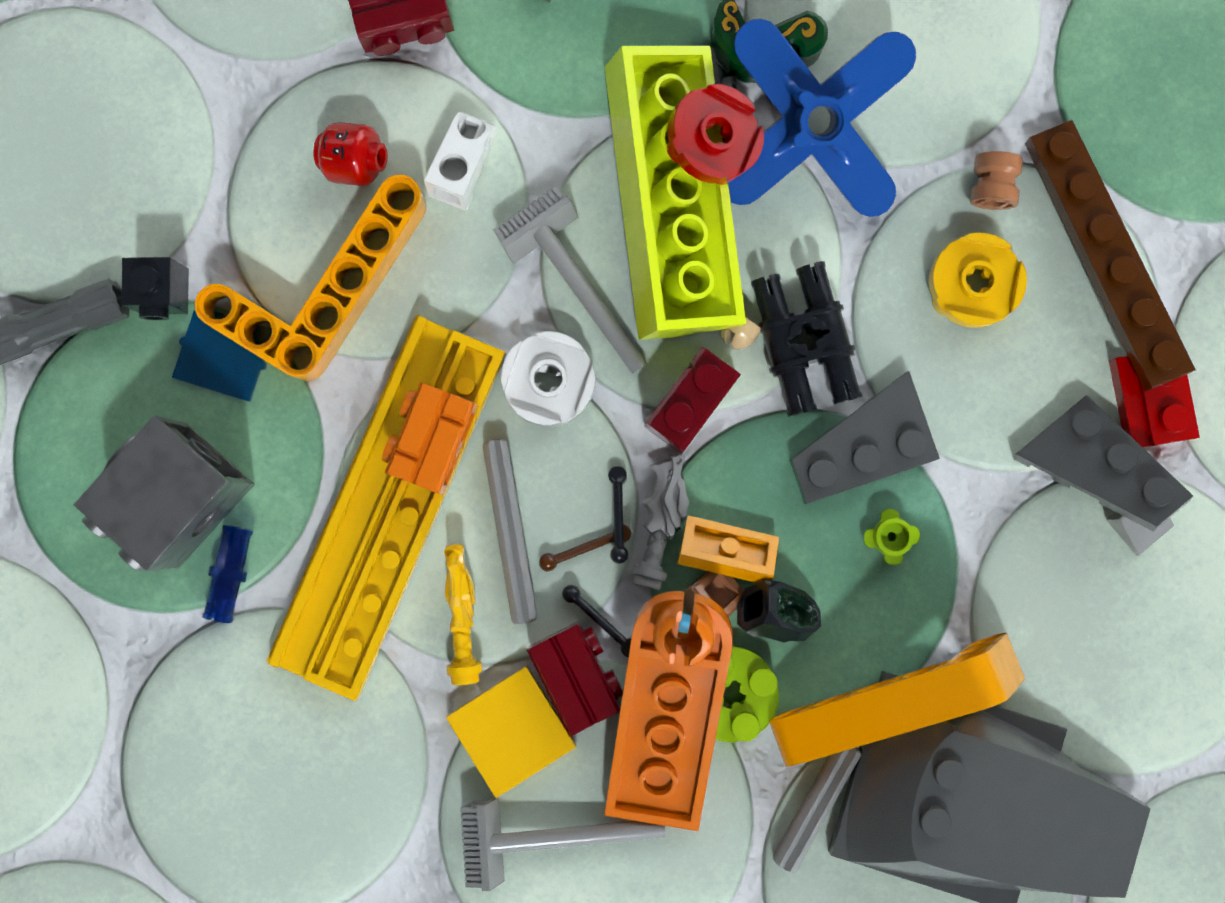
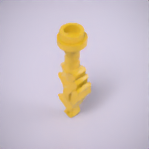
M452 544L446 546L444 550L446 557L445 565L447 566L445 598L452 614L449 626L450 632L453 635V650L455 652L454 660H451V664L446 666L447 675L451 676L452 685H468L479 682V673L482 672V662L476 661V658H473V654H471L470 628L474 626L472 616H474L473 605L476 603L475 587L464 564V545Z

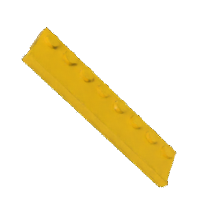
M415 316L266 660V662H269L268 665L275 668H283L303 677L308 682L350 700L357 701L360 698L507 355L505 351L433 323L424 317ZM420 382L474 402L479 406L444 495L384 473L388 463L382 461L384 448L392 434L399 436L406 419L400 416L403 400L410 389L417 392Z

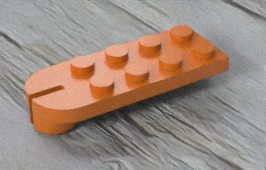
M671 591L661 593L648 600L641 607L634 621L604 816L699 831L732 652L733 634L730 619L723 608L712 599L694 593L688 633L678 632L682 618L685 592Z

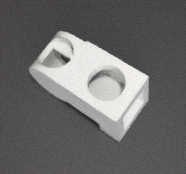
M461 111L457 113L424 179L429 197L464 211L468 210L474 195V187L484 167L483 163L494 141L496 132L494 124Z

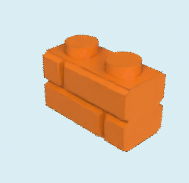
M420 382L417 392L410 389L400 409V416L406 418L399 436L394 434L390 436L382 454V461L388 463L384 473L444 495L479 406L474 402Z

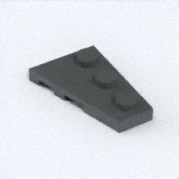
M907 371L789 461L804 504H808L939 460L940 457L910 371Z
M1087 395L1018 451L1014 460L1027 467L1032 465L1053 476L1054 481L1068 488L1072 486L1098 499L1099 504L1153 532L1193 498V495Z

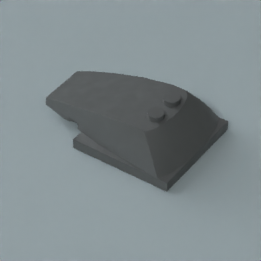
M882 670L878 682L891 679L899 675L892 674ZM993 706L859 746L861 756L850 775L828 852L833 857L979 903H1017L1021 890L1057 892L1091 897L1126 898L1151 809L1144 802L1106 779L1088 772L1073 763L1070 757L1063 754L1061 750L1067 732L1066 728Z

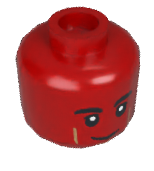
M334 122L317 136L314 143L313 156L315 165L321 170L328 181L336 184L368 186L375 181L379 172H382L387 164L388 153L385 144L381 143L376 130L365 124Z

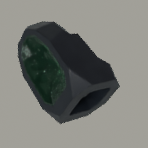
M763 579L744 589L737 603V625L753 637H766L783 643L788 641H805L821 627V612L817 603L805 591L780 581Z

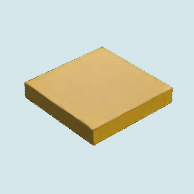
M528 665L446 716V719L495 798H498L577 747L573 737H569L558 713Z

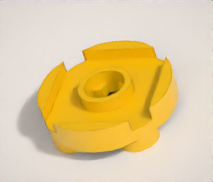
M970 233L951 242L935 258L930 269L929 290L932 295L934 309L953 323L968 328H983L1003 320L1020 305L1026 291L1027 274L1022 260L1018 262L1016 255L1010 250L1013 247L1006 240L993 234ZM975 269L981 270V278L988 280V287L980 288L978 293L971 290V285L966 282V276L972 275Z

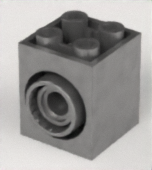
M153 416L140 432L125 441L115 451L100 476L73 505L85 515L82 519L83 524L97 536L104 539L109 537L121 548L118 552L119 556L132 568L138 571H143V569L146 571L180 568L255 484L187 423Z

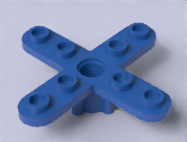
M753 19L743 24L735 34L733 41L734 53L782 117L764 131L763 148L756 163L746 172L728 183L730 202L737 205H748L756 201L812 155L851 207L859 214L874 217L887 212L894 203L896 186L890 175L850 122L906 77L913 69L916 61V48L912 40L900 32L883 33L820 84L773 23L764 19ZM823 106L830 114V124L825 132L814 134L808 126V118L813 109Z

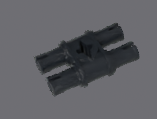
M825 261L815 262L813 267H810V264L796 269L808 308L800 315L795 316L794 313H789L780 281V274H771L766 281L765 277H761L751 282L762 317V322L758 323L761 328L760 334H763L772 366L769 368V372L773 374L774 378H779L788 410V417L799 415L802 411L806 413L817 409L805 370L812 363L818 362V365H824L833 397V405L863 397L851 361V357L855 355L854 351L856 349L849 341L841 313L844 310L843 304H840V301H834L825 269ZM804 328L808 335H823L811 346V350H808L806 344H790L802 333Z

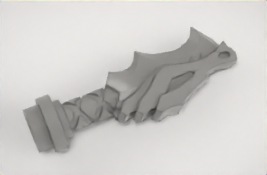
M669 454L670 459H664L650 465L656 473L657 481L651 496L642 504L648 511V519L643 526L650 534L647 542L648 547L643 558L644 562H639V566L633 565L632 574H635L633 584L660 590L662 581L666 582L667 573L663 572V567H660L667 543L666 538L669 537L670 540L675 538L674 531L681 529L680 519L682 522L686 520L687 509L690 504L686 493L685 479L681 476L682 466L685 461V455L683 454L675 456Z

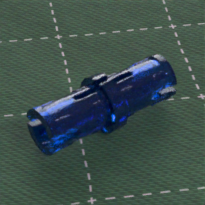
M223 525L215 565L209 566L208 575L212 577L202 618L206 620L214 618L215 622L233 623V614L241 582H246L248 572L244 571V566L254 530Z

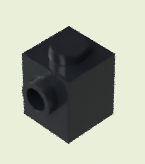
M171 257L122 258V306L138 312L139 318L144 320H168L169 314H188L189 268Z

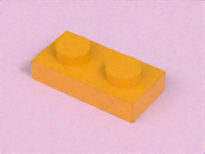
M688 515L684 525L677 564L755 583L763 579L772 580L775 571L779 537Z

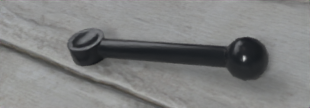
M615 466L608 473L609 481L613 484L614 547L610 551V558L613 562L621 564L628 559L629 555L628 550L624 547L622 485L627 480V474L624 468Z
M567 585L562 591L563 599L568 603H575L621 645L622 654L629 657L631 638H626L585 601L580 596V589L577 586Z

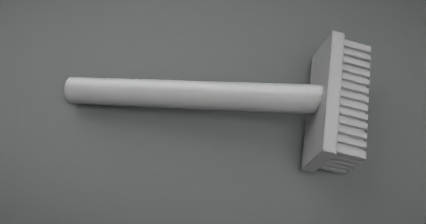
M554 186L551 188L552 190L549 189L547 191V194H542V197H538L537 201L534 200L533 204H528V207H524L523 211L520 210L518 215L514 214L513 218L510 217L508 222L506 220L503 222L504 225L500 224L499 228L496 227L493 231L513 264L538 246L543 249L633 374L647 364V362L555 236V234L579 217L568 196L564 197L558 188Z
M491 798L487 801H472L460 808L462 813L461 819H463L461 821V825H463L462 831H464L462 833V837H464L462 839L464 843L463 850H465L463 851V856H465L464 862H466L464 864V868H466L464 870L466 874L465 880H467L465 887L482 888V891H491L504 882L503 853L666 837L665 826L639 821L501 833L499 798Z

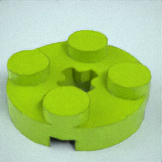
M732 645L725 687H729L732 681H737L740 683L739 691L744 696L741 702L734 701L731 706L723 705V697L715 740L730 743L738 741L747 742L756 738L769 725L768 720L774 718L779 703L778 682L775 674L758 654L747 648Z

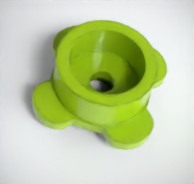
M894 509L883 510L880 513V521L873 529L866 530L863 535L864 544L868 548H876L883 554L884 561L890 565L900 564L903 561V554L909 551L912 545L918 543L920 539L918 528L910 526L906 521L900 519L898 511ZM890 532H893L896 536L894 541H889L887 538Z

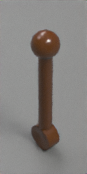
M623 524L624 542H627L631 537V530L627 525ZM614 530L612 533L555 555L550 553L543 554L539 559V566L543 571L550 572L556 568L558 563L614 542Z

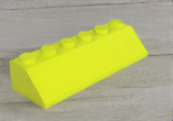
M621 46L604 69L638 340L685 337L745 325L746 317L728 184L707 183L692 177L679 163L671 160L667 152V143L669 141L667 133L668 122L675 106L689 92L715 84L710 46ZM714 124L710 129H706L709 139L715 144L723 142L720 135L721 127L717 124Z

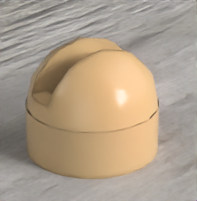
M746 318L745 325L721 329V337L725 344L732 343L733 349L741 350L748 348L755 342L761 333V328Z

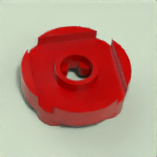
M711 84L706 88L693 90L686 94L673 109L668 122L667 133L669 141L667 143V152L671 160L679 163L692 177L703 182L719 185L728 184L746 172L758 160L764 143L763 127L761 125L758 128L757 120L753 115L756 109L752 102L740 91L723 84ZM714 124L720 126V135L725 138V143H713L709 139L706 129H710Z

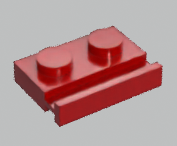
M1128 356L1108 360L1121 427L1141 447L1200 438L1188 375L1145 392Z

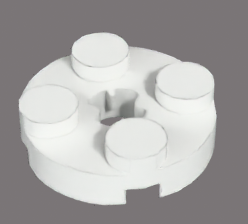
M544 331L535 334V336L528 337L523 342L520 341L512 347L503 363L501 383L506 400L520 417L536 425L555 426L571 422L585 410L593 396L595 373L590 357L579 342L563 333ZM549 366L559 370L556 377L562 376V382L559 387L552 386L549 392H544L538 388L542 385L541 382L535 383L536 374L538 372L545 373Z

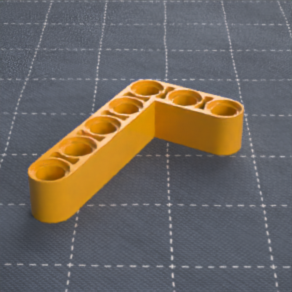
M393 175L381 184L291 326L222 284H210L197 294L195 299L197 316L208 326L285 374L302 381H312L319 378L329 366L424 217L426 200L418 184L406 175ZM410 192L414 194V201L409 208L405 210L392 208L393 198L398 193ZM384 230L389 233V240L383 248L379 250L367 248L368 237L373 232ZM352 269L362 270L363 281L359 287L353 290L344 289L342 286L344 275ZM223 298H230V313L225 318L216 320L214 315L216 303ZM326 308H336L338 312L336 324L330 329L320 330L317 324L319 314ZM263 322H269L272 327L270 339L266 343L256 345L253 339L255 328ZM301 347H310L312 351L311 363L302 370H296L292 363L294 353Z
M1001 633L969 644L951 660L779 714L768 721L786 767L993 707L1008 700L1025 680L1008 634Z

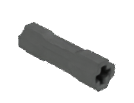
M108 278L78 289L68 297L19 315H8L0 318V365L29 355L37 348L85 330L99 329L128 318L129 308L122 306V289L116 281L113 282Z

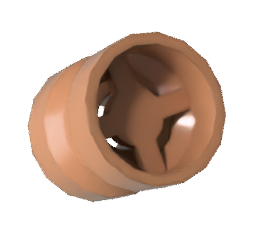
M1003 151L977 154L974 161V173L978 176L977 184L971 189V205L989 210L1016 208L1019 202L1020 191L1015 186V178L1022 173L1023 158L1018 154Z

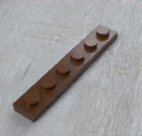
M1073 120L1029 137L1025 146L1145 392L1195 371L1196 369Z

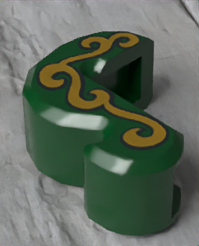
M723 0L719 3L711 32L715 56L729 76L733 75L734 78L744 83H756L734 53L733 41L735 34L745 24V21L735 0ZM807 10L775 25L807 67L812 66L818 60L828 39V27L822 17Z

